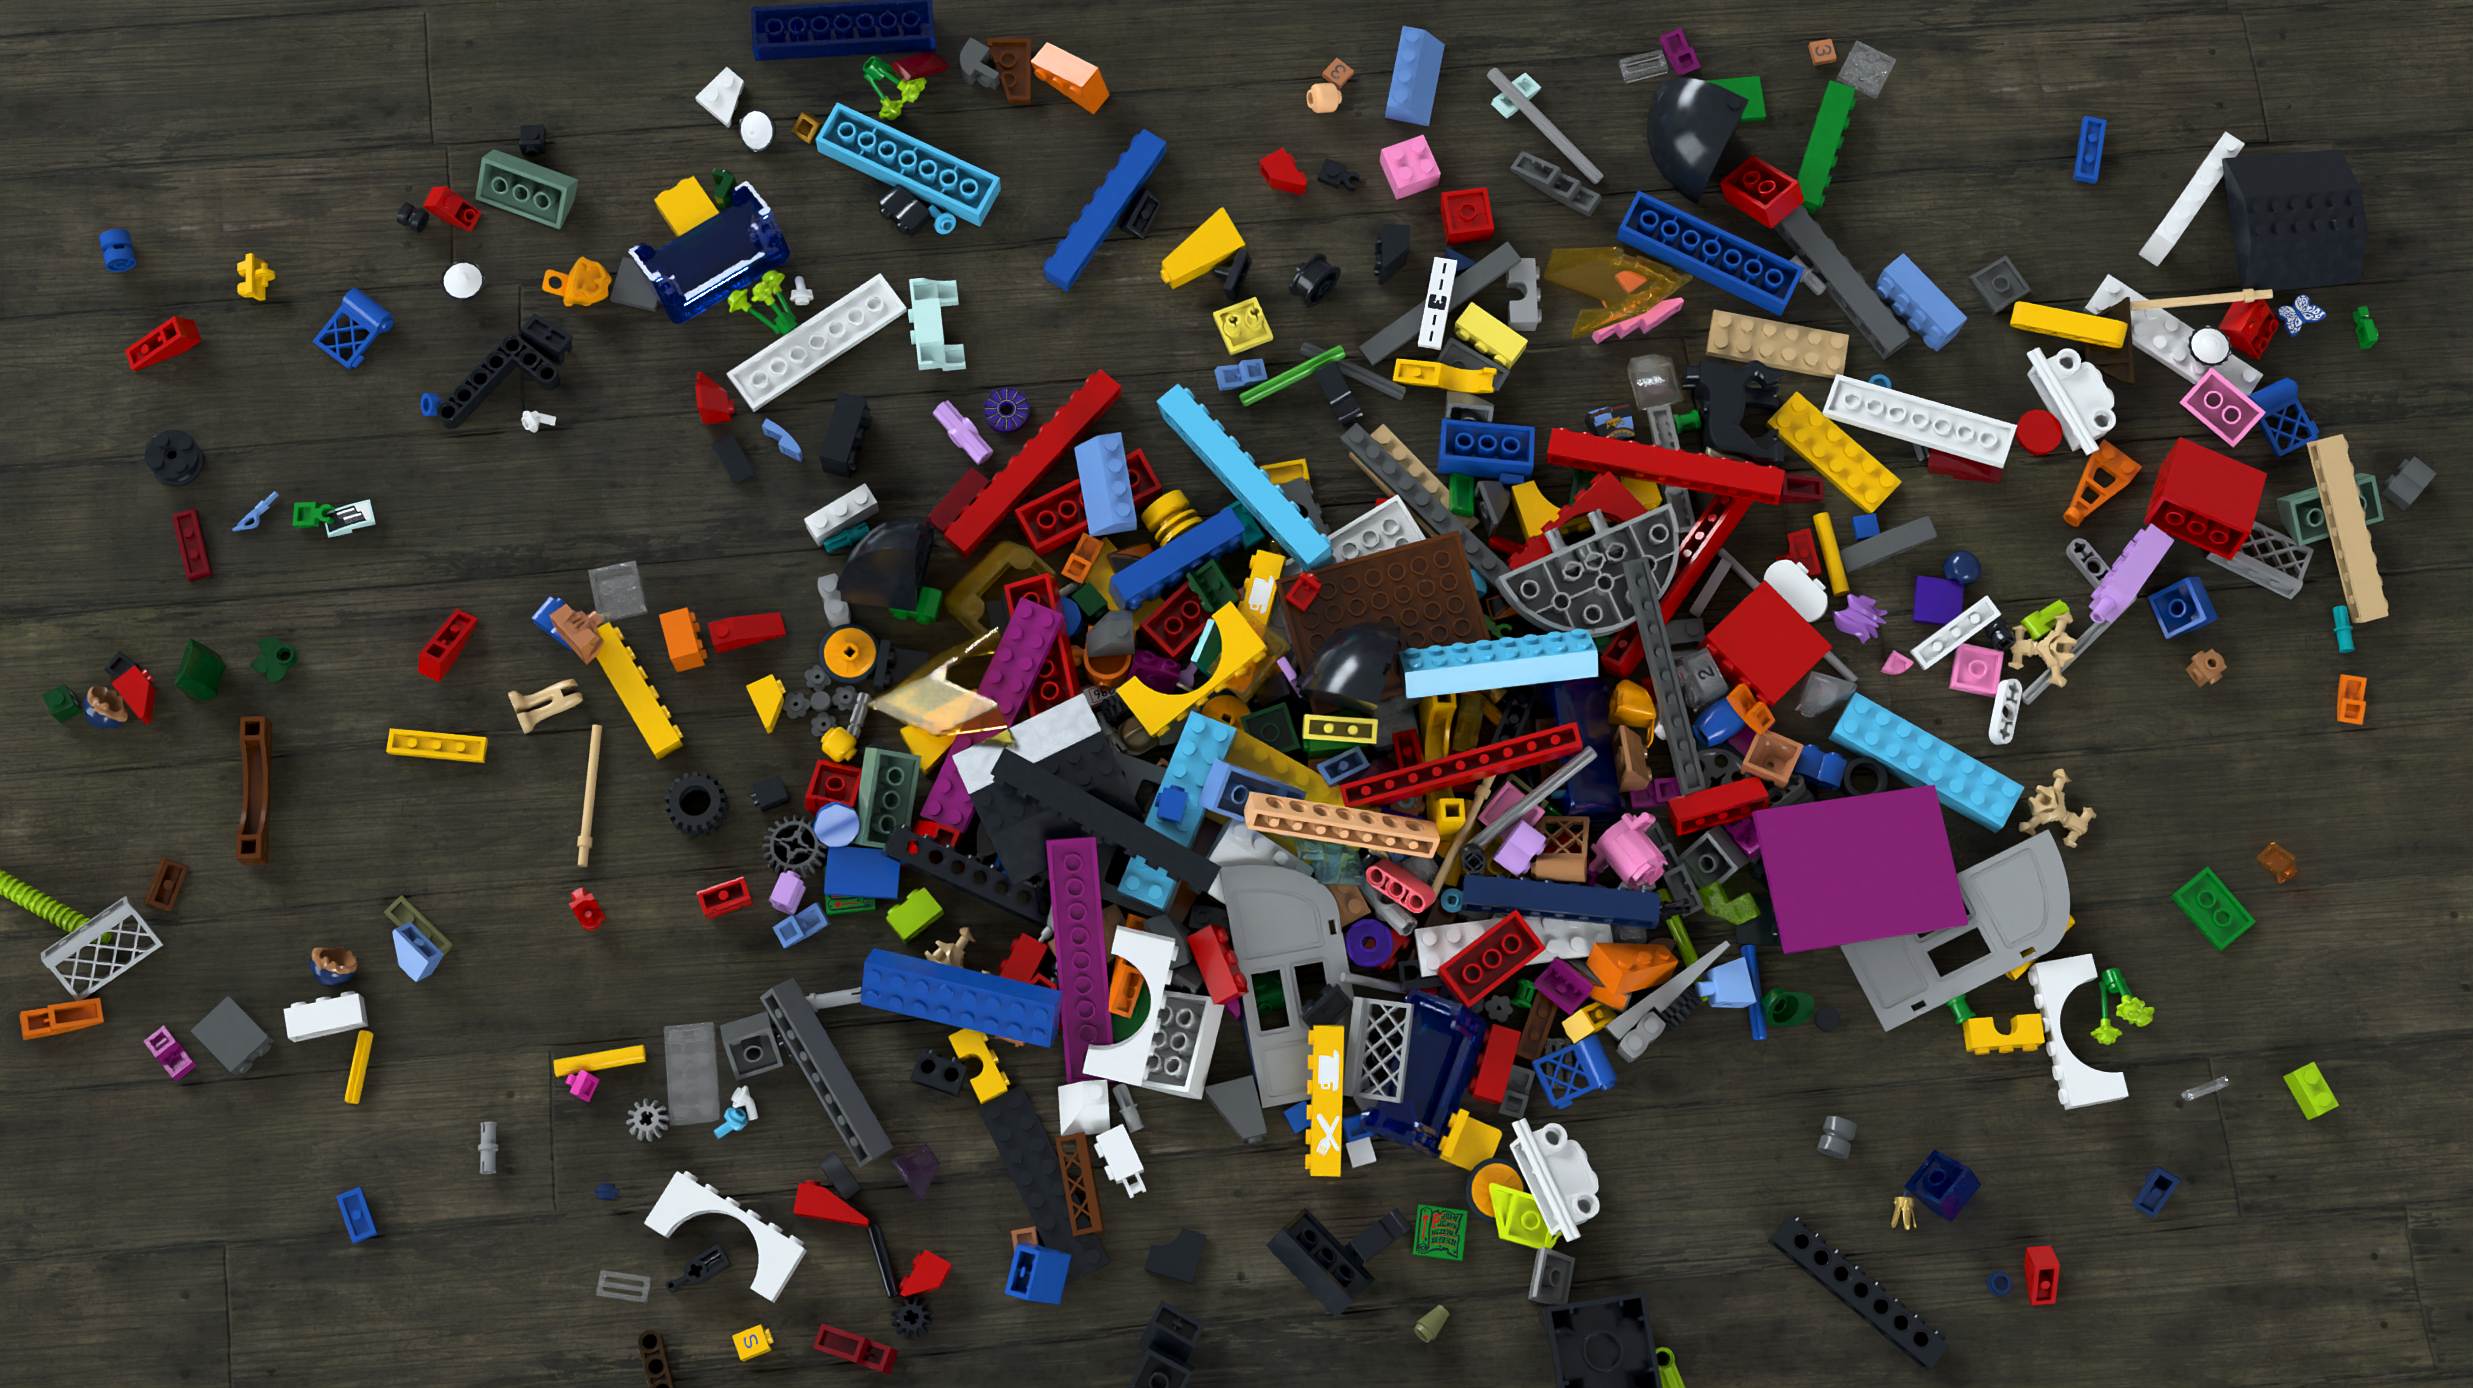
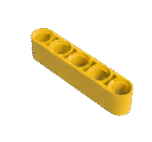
M2015 302L2010 326L2017 329L2112 348L2123 347L2128 327L2127 323L2118 320L2026 302Z

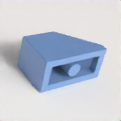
M1359 746L1317 765V769L1328 787H1335L1360 779L1366 775L1370 767Z
M411 922L394 929L392 933L399 966L415 982L431 975L444 954Z

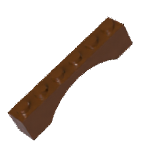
M265 716L240 717L243 804L239 829L236 835V860L243 866L268 865L272 723Z

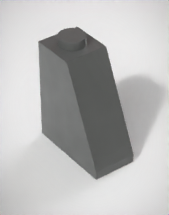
M1253 1075L1204 1088L1205 1096L1242 1142L1248 1141L1249 1144H1255L1263 1141L1262 1137L1267 1135V1130Z

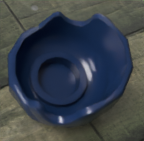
M1968 551L1954 552L1943 563L1946 577L1949 580L1957 579L1959 585L1973 584L1980 578L1981 563L1974 554Z

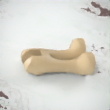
M574 679L558 682L527 696H523L517 691L508 693L524 734L531 732L538 722L575 707L583 701L581 693H573L563 697V694L578 687ZM552 700L550 704L544 707L532 710L530 712H525L539 704Z

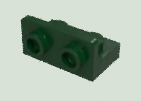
M713 169L712 176L716 183L714 197L722 217L731 219L741 199L740 190L731 172L724 169L721 171Z

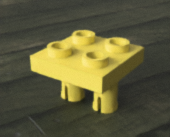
M1256 297L1213 312V317L1230 356L1273 340L1272 332Z

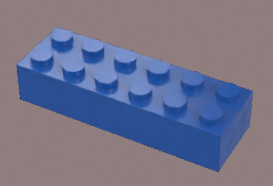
M1228 507L1110 578L1108 593L1120 610H1133L1134 613L1142 607L1141 603L1148 599L1150 602L1154 601L1162 595V591L1167 588L1172 590L1182 583L1181 580L1186 578L1189 572L1195 573L1212 559H1216L1219 562L1221 556L1226 553L1231 555L1241 548L1240 545L1246 529L1231 507Z

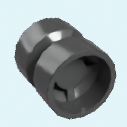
M1826 1116L1823 1131L1826 1135L1821 1136L1817 1150L1834 1158L1848 1159L1851 1151V1144L1848 1141L1854 1139L1858 1127L1857 1124L1837 1116Z

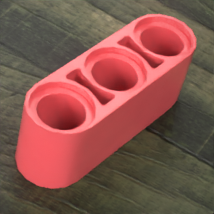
M1382 859L1366 870V880L1371 886L1413 913L1422 912L1435 901V892L1430 886L1390 860Z

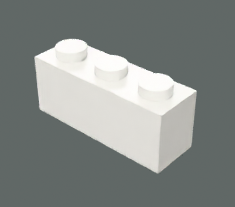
M864 483L806 517L804 521L811 536L820 547L824 544V540L842 533L843 529L848 530L879 512V507L876 499Z
M355 991L341 993V997L338 998L321 997L317 998L315 1003L297 1002L291 1004V1008L284 1009L288 1038L293 1042L367 1027L368 1021L364 997L358 993L356 994Z

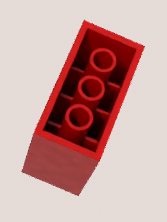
M2179 437L2160 466L2143 523L2148 526L2153 524L2167 534L2231 560L2251 533L2267 473Z
M1764 580L1703 639L1697 648L1700 650L1699 655L1705 661H1710L1716 667V672L1733 684V689L1739 684L1745 683L1755 700L1763 702L1770 709L1832 646Z

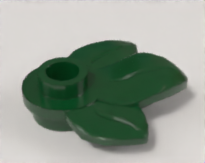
M262 638L257 640V644L263 653L251 663L250 667L259 673H267L269 683L277 682L286 676L288 668L296 664L298 652L291 645H283L277 638ZM285 654H290L288 660H283Z

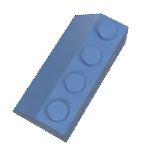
M1407 26L1402 27L1385 118L1429 126L1445 44L1426 30Z
M1121 432L1099 435L1075 447L1090 537L1137 530V519Z

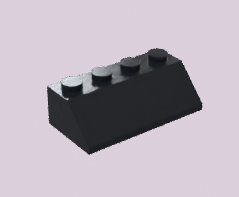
M1306 1208L1290 1220L1266 1245L1274 1256L1336 1318L1375 1280L1362 1265L1360 1267L1357 1265L1349 1252Z

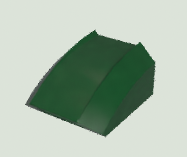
M190 638L174 685L189 698L208 701L218 695L217 690L224 669L227 666L218 653Z

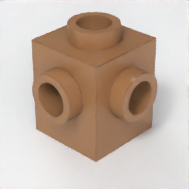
M2213 649L2206 653L2202 650L2191 658L2193 663L2186 668V671L2197 685L2202 687L2207 682H2210L2212 685L2222 678L2221 672L2227 666L2224 664L2222 656Z

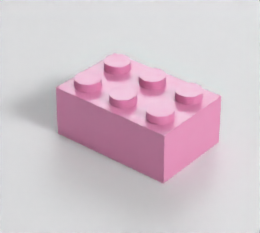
M2212 367L2179 402L2233 448L2266 413Z

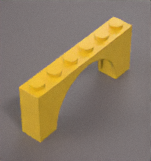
M1621 477V484L1648 512L1659 507L1662 498L1656 483ZM1534 480L1511 487V501L1525 541L1527 542L1533 535L1538 538L1543 533L1540 529L1549 520L1554 523L1560 517L1557 513L1561 509L1551 504L1540 493ZM1582 516L1565 523L1559 528L1561 537L1564 538L1570 532L1578 530L1579 533L1588 531L1592 528V524L1587 516ZM1605 518L1607 525L1614 522L1612 520Z
M1231 601L1212 615L1221 634L1222 655L1216 672L1202 687L1186 694L1167 695L1148 688L1134 676L1116 690L1153 738L1156 736L1161 738L1171 730L1169 727L1175 721L1180 723L1190 715L1188 711L1194 706L1199 708L1209 700L1207 696L1212 692L1219 693L1228 685L1227 681L1233 676L1238 678L1247 671L1246 666L1252 661L1257 663L1266 656L1265 651L1268 648Z
M1456 693L1425 696L1419 704L1421 740L1425 762L1448 756L1451 722L1457 708ZM1451 787L1425 794L1427 821L1436 823L1440 840H1453L1466 822L1464 799L1455 798Z

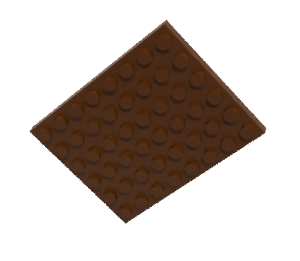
M1459 530L1304 572L1307 575L1308 573L1315 575L1320 580L1319 584L1322 586L1321 591L1305 612H1302L1285 599V596L1297 582L1301 573L1275 580L1301 674L1305 675L1308 664L1318 648L1329 637L1346 627L1365 622H1384L1401 627L1380 700L1404 694L1399 678L1398 652L1408 648L1426 649L1433 645L1444 647L1452 646L1454 643L1470 644L1476 643L1479 640L1491 641ZM1308 698L1313 715H1327L1344 710Z

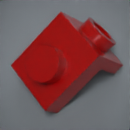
M1302 572L1297 582L1285 596V599L1302 612H1305L1321 591L1320 580L1311 573L1307 575Z

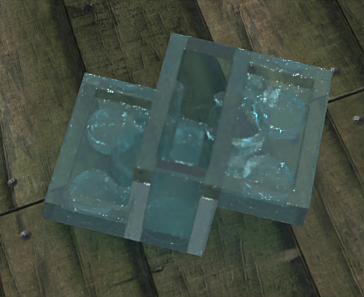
M1293 836L1299 859L1311 861L1317 883L1365 885L1366 875L1356 847Z

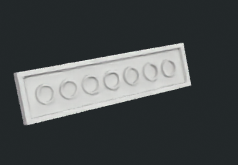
M878 274L726 373L727 377L752 411L755 412L906 313L907 308L883 276Z
M2108 274L2082 312L2088 315H2097L2107 307H2112L2121 302L2125 297H2130V302L2148 299ZM2162 308L2131 311L2132 344L2196 385L2209 371L2211 366L2198 363L2190 354L2188 347L2189 337L2192 336V331L2195 330ZM2233 354L2228 357V361L2212 367L2246 396L2252 393L2263 376L2262 373Z
M1836 374L1822 414L1829 419L2002 469L2017 425L1839 374Z
M1522 916L1546 948L1526 965L1552 962L1557 956L1562 960L1589 957L1594 942L1613 943L1611 927L1607 924ZM1504 918L1415 929L1414 934L1421 978L1438 977V974L1435 972L1437 968Z

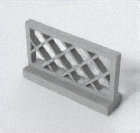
M2254 521L2252 530L2258 531L2262 539L2254 540L2250 533L2247 537L2248 542L2242 544L2231 560L2208 551L2206 559L2292 599L2301 590L2302 580L2314 549L2306 545L2297 546L2293 539ZM2277 540L2281 542L2284 549L2275 551L2271 541ZM2265 543L2269 553L2261 555L2257 545ZM2251 547L2255 557L2246 555L2242 549ZM2298 550L2306 555L2303 560L2297 561L2292 551ZM2286 553L2291 563L2283 565L2278 555ZM2272 557L2277 567L2267 565L2264 559ZM2293 567L2297 578L2288 575L2285 569Z
M125 896L41 953V960L47 968L51 969L76 1001H81L163 946V943L134 908L130 899ZM133 915L138 921L136 930L123 929V920ZM140 926H142L145 931H140ZM107 931L117 932L115 944L100 943L101 935ZM120 934H134L133 946L118 945ZM139 935L150 936L155 942L147 948L137 947ZM84 946L96 947L94 958L79 957L80 949ZM99 947L114 949L112 961L97 959ZM117 949L132 951L131 959L127 962L115 961ZM64 960L74 961L72 973L60 972L56 965ZM77 963H92L91 974H75ZM96 964L110 965L109 974L104 977L94 976ZM74 979L89 980L88 988L78 994L73 987Z
M1354 997L1343 1080V1095L1403 1103L1414 1004ZM1373 1004L1380 1005L1385 1011V1014L1377 1021L1372 1016ZM1399 1007L1407 1008L1406 1017L1399 1024L1392 1013ZM1389 1017L1395 1028L1388 1034H1385L1379 1024ZM1376 1028L1382 1039L1373 1045L1369 1040V1033ZM1399 1031L1403 1036V1042L1399 1047L1395 1048L1389 1038ZM1386 1042L1393 1052L1383 1059L1376 1049ZM1373 1052L1379 1063L1370 1070L1366 1065V1057ZM1396 1056L1400 1061V1066L1393 1073L1386 1063ZM1383 1066L1389 1077L1380 1084L1373 1073ZM1370 1077L1376 1088L1370 1093H1363V1082ZM1392 1080L1397 1086L1396 1097L1388 1096L1383 1089Z

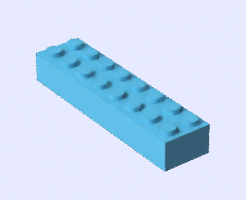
M836 103L816 138L818 152L893 187L899 184L911 195L934 204L936 207L979 227L1001 190L999 177L840 103Z
M1574 629L1571 632L1565 633L1550 632L1547 635L1539 636L1529 634L1522 638L1504 637L1496 641L1479 640L1476 643L1470 644L1454 643L1452 646L1444 647L1433 645L1426 649L1408 648L1398 652L1399 678L1406 699L1598 676V650L1589 631L1583 629Z
M1857 692L1848 701L1828 737L1829 740L1861 758L1868 757L1877 760L1884 766L1887 773L1914 788L1935 785L1939 802L1995 834L2005 825L2024 789V786Z
M1190 712L1158 790L1159 793H1162L1164 787L1170 788L1171 785L1184 788V792L1188 793L1189 799L1182 825L1157 818L1158 807H1155L1157 795L1145 825L1189 849L1191 848L1207 809L1197 803L1214 759L1217 758L1226 762L1237 735L1236 728L1196 712ZM1137 855L1136 859L1131 857L1117 889L1118 893L1164 912L1176 881L1167 877L1168 871L1159 867L1156 871L1145 865L1146 859L1139 855Z

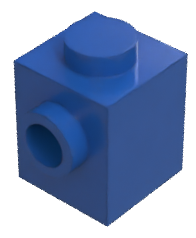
M1171 785L1170 788L1164 787L1162 793L1158 792L1155 807H1158L1156 815L1158 819L1182 825L1189 795L1184 792V788Z

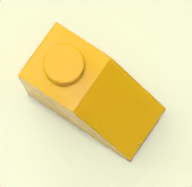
M773 674L746 686L768 734L773 732L785 702L782 694L786 692L781 680L775 681Z
M1595 1002L1562 1022L1567 1036L1575 1044L1604 1028L1615 1020L1617 1015L1613 1009Z

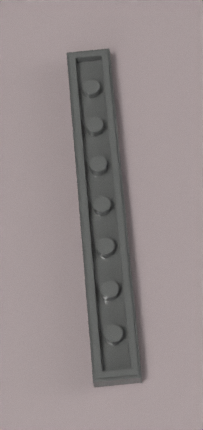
M1508 241L1454 279L1448 313L1521 262V258ZM1426 300L1359 346V350L1372 367L1420 334Z

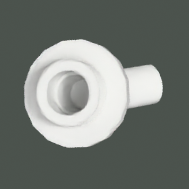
M797 276L795 278L797 290L791 291L790 300L795 302V305H808L809 301L813 300L812 290L806 289L803 277Z
M527 410L523 412L521 421L526 430L534 433L538 431L539 423L554 426L556 417Z
M745 1085L742 1089L738 1087L731 1098L734 1102L733 1107L745 1106L748 1119H757L755 1102L750 1097L748 1086Z

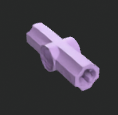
M948 400L939 404L933 411L934 417L948 431L947 433L951 440L959 448L962 447L977 465L983 464L990 458L993 450L981 438L974 424L968 418H964Z

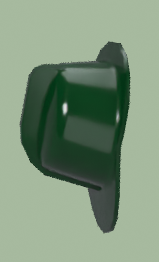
M1783 988L1773 989L1767 996L1760 997L1763 1011L1766 1014V1021L1771 1026L1800 1025L1811 1016L1815 1005L1814 999L1809 993L1788 991Z

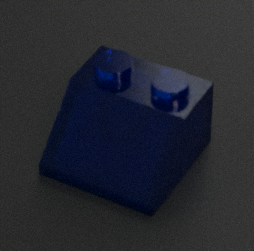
M1934 1150L1904 1187L1932 1212L1952 1222L1979 1189L1981 1183L1971 1168Z

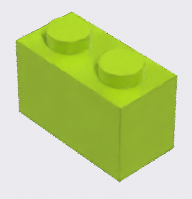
M925 887L920 891L915 889L907 896L908 900L901 906L897 904L888 911V916L886 917L888 924L905 944L944 914L943 909Z
M2315 1062L2283 1076L2308 1120L2339 1106Z

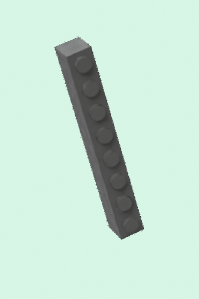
M1802 204L1773 227L1804 264L1810 269H1814L1813 273L1826 285L1827 288L1825 290L1883 360L1906 345L1910 338L1906 327L1898 323L1891 309L1883 305L1878 294L1868 287L1864 277L1853 269L1849 259L1837 250L1835 242L1827 238L1822 232L1820 224L1812 220L1808 215L1807 209Z
M791 978L782 982L760 997L761 1001L859 1168L882 1157L893 1149L888 1136L880 1126L875 1114L870 1109L864 1095L853 1080L851 1073L840 1058L838 1051L830 1041L825 1029L820 1024L814 1010L810 1007L795 979Z

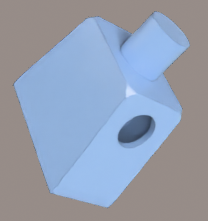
M1745 957L1702 973L1703 981L1695 984L1696 994L1699 997L1707 996L1711 1007L1745 1008L1756 1002Z

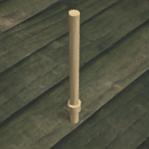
M2252 288L2233 293L2130 302L2131 311L2236 301L2250 303L2258 299L2273 298L2272 289L2254 291Z
M592 725L581 836H578L577 847H579L578 866L587 867L589 849L592 848L593 838L590 836L602 733L601 725Z
M1496 775L1484 778L1481 785H1478L1474 792L1476 796L1465 816L1466 822L1457 833L1431 886L1436 898L1483 801L1487 800L1491 793L1490 787Z

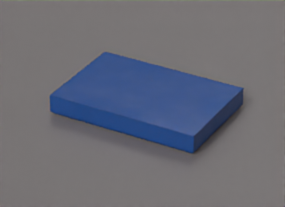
M828 846L824 895L898 900L901 864L882 856L881 852L883 849Z

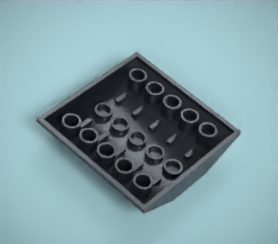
M2341 149L2222 159L2241 292L2243 289L2252 288L2254 291L2267 289L2279 291L2360 283L2368 231L2362 190Z
M1084 693L952 756L975 809L1013 886L1048 870L1046 840L1096 836L1097 846L1104 843V841L1101 840L1103 835L1095 831L1091 835L1080 829L1081 823L1074 819L1069 823L1058 817L1059 811L1051 807L1047 811L1036 805L1038 800L1029 795L1025 799L1016 794L1014 786L1007 783L1006 787L994 782V775L990 774L1004 747L1139 822L1145 823V819Z

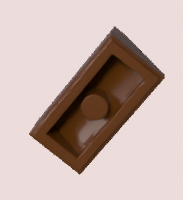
M161 858L144 904L171 912L189 866L168 858Z

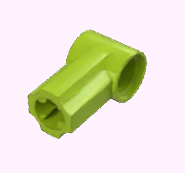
M2058 600L2042 611H2035L2020 623L2027 628V633L2033 641H2037L2057 625V620H2055L2054 616L2063 615L2067 612L2070 613L2065 602Z
M1665 1347L1655 1348L1656 1355L1662 1352L1666 1356L1665 1364L1663 1366L1658 1365L1662 1387L1685 1388L1675 1365L1673 1352Z

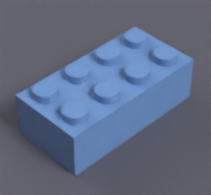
M1904 253L1883 270L1873 287L1881 299H1885L1891 305L1892 310L1907 321L1909 328L1917 332L1923 338L1924 343L1936 352L1958 334L1967 320V317Z
M1215 758L1197 804L1213 812L1245 822L1243 810L1250 791L1304 800L1307 792L1291 784Z

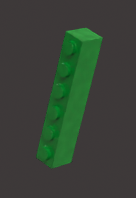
M1831 80L1825 90L1796 179L1800 184L1804 198L1802 205L1811 214H1814L1817 207L1821 208L1826 195L1822 194L1824 187L1828 188L1832 175L1828 173L1830 168L1834 169L1838 156L1835 155L1836 149L1841 148L1844 136H1841L1843 129H1847L1851 118L1847 114L1849 110L1853 111L1857 98L1853 97L1856 88Z

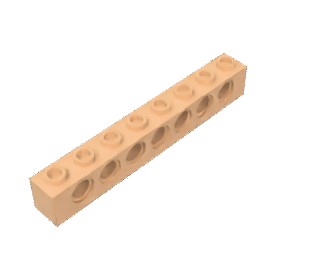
M1251 791L1243 810L1247 829L1432 859L1440 841L1436 823L1433 821Z

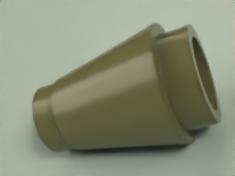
M1438 1305L1416 1322V1326L1413 1329L1414 1332L1427 1343L1430 1340H1435L1447 1320L1449 1312L1443 1306Z

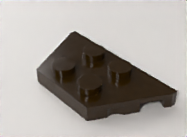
M2125 297L2121 302L2112 307H2107L2097 315H2093L2128 324L2123 347L2112 348L2084 342L2085 362L2093 364L2101 374L2129 385H2134L2130 297Z

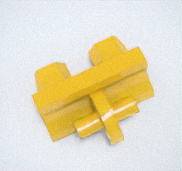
M252 253L246 254V260L237 263L239 275L246 277V282L238 284V294L245 298L253 297L259 301L266 300L265 287H268V281L275 279V272L268 269V264L264 260L255 258Z

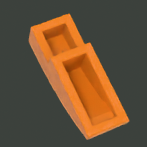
M100 998L48 1005L47 1008L22 1011L20 1013L23 1040L56 1035L104 1022Z

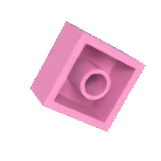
M1424 135L1381 149L1380 163L1396 200L1439 184L1441 173Z

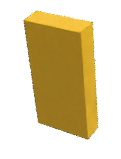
M1305 458L1260 466L1269 475V481L1273 486L1284 484L1302 476L1305 483H1310Z

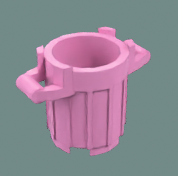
M1643 812L1637 818L1635 815L1632 817L1630 813H1626L1621 817L1622 820L1604 832L1596 845L1593 843L1591 846V850L1597 857L1589 864V869L1600 874L1608 866H1611L1628 888H1632L1633 891H1640L1639 885L1646 882L1650 886L1663 875L1665 871L1662 866L1663 864L1668 865V862L1663 853L1645 833L1651 824L1655 822V816Z

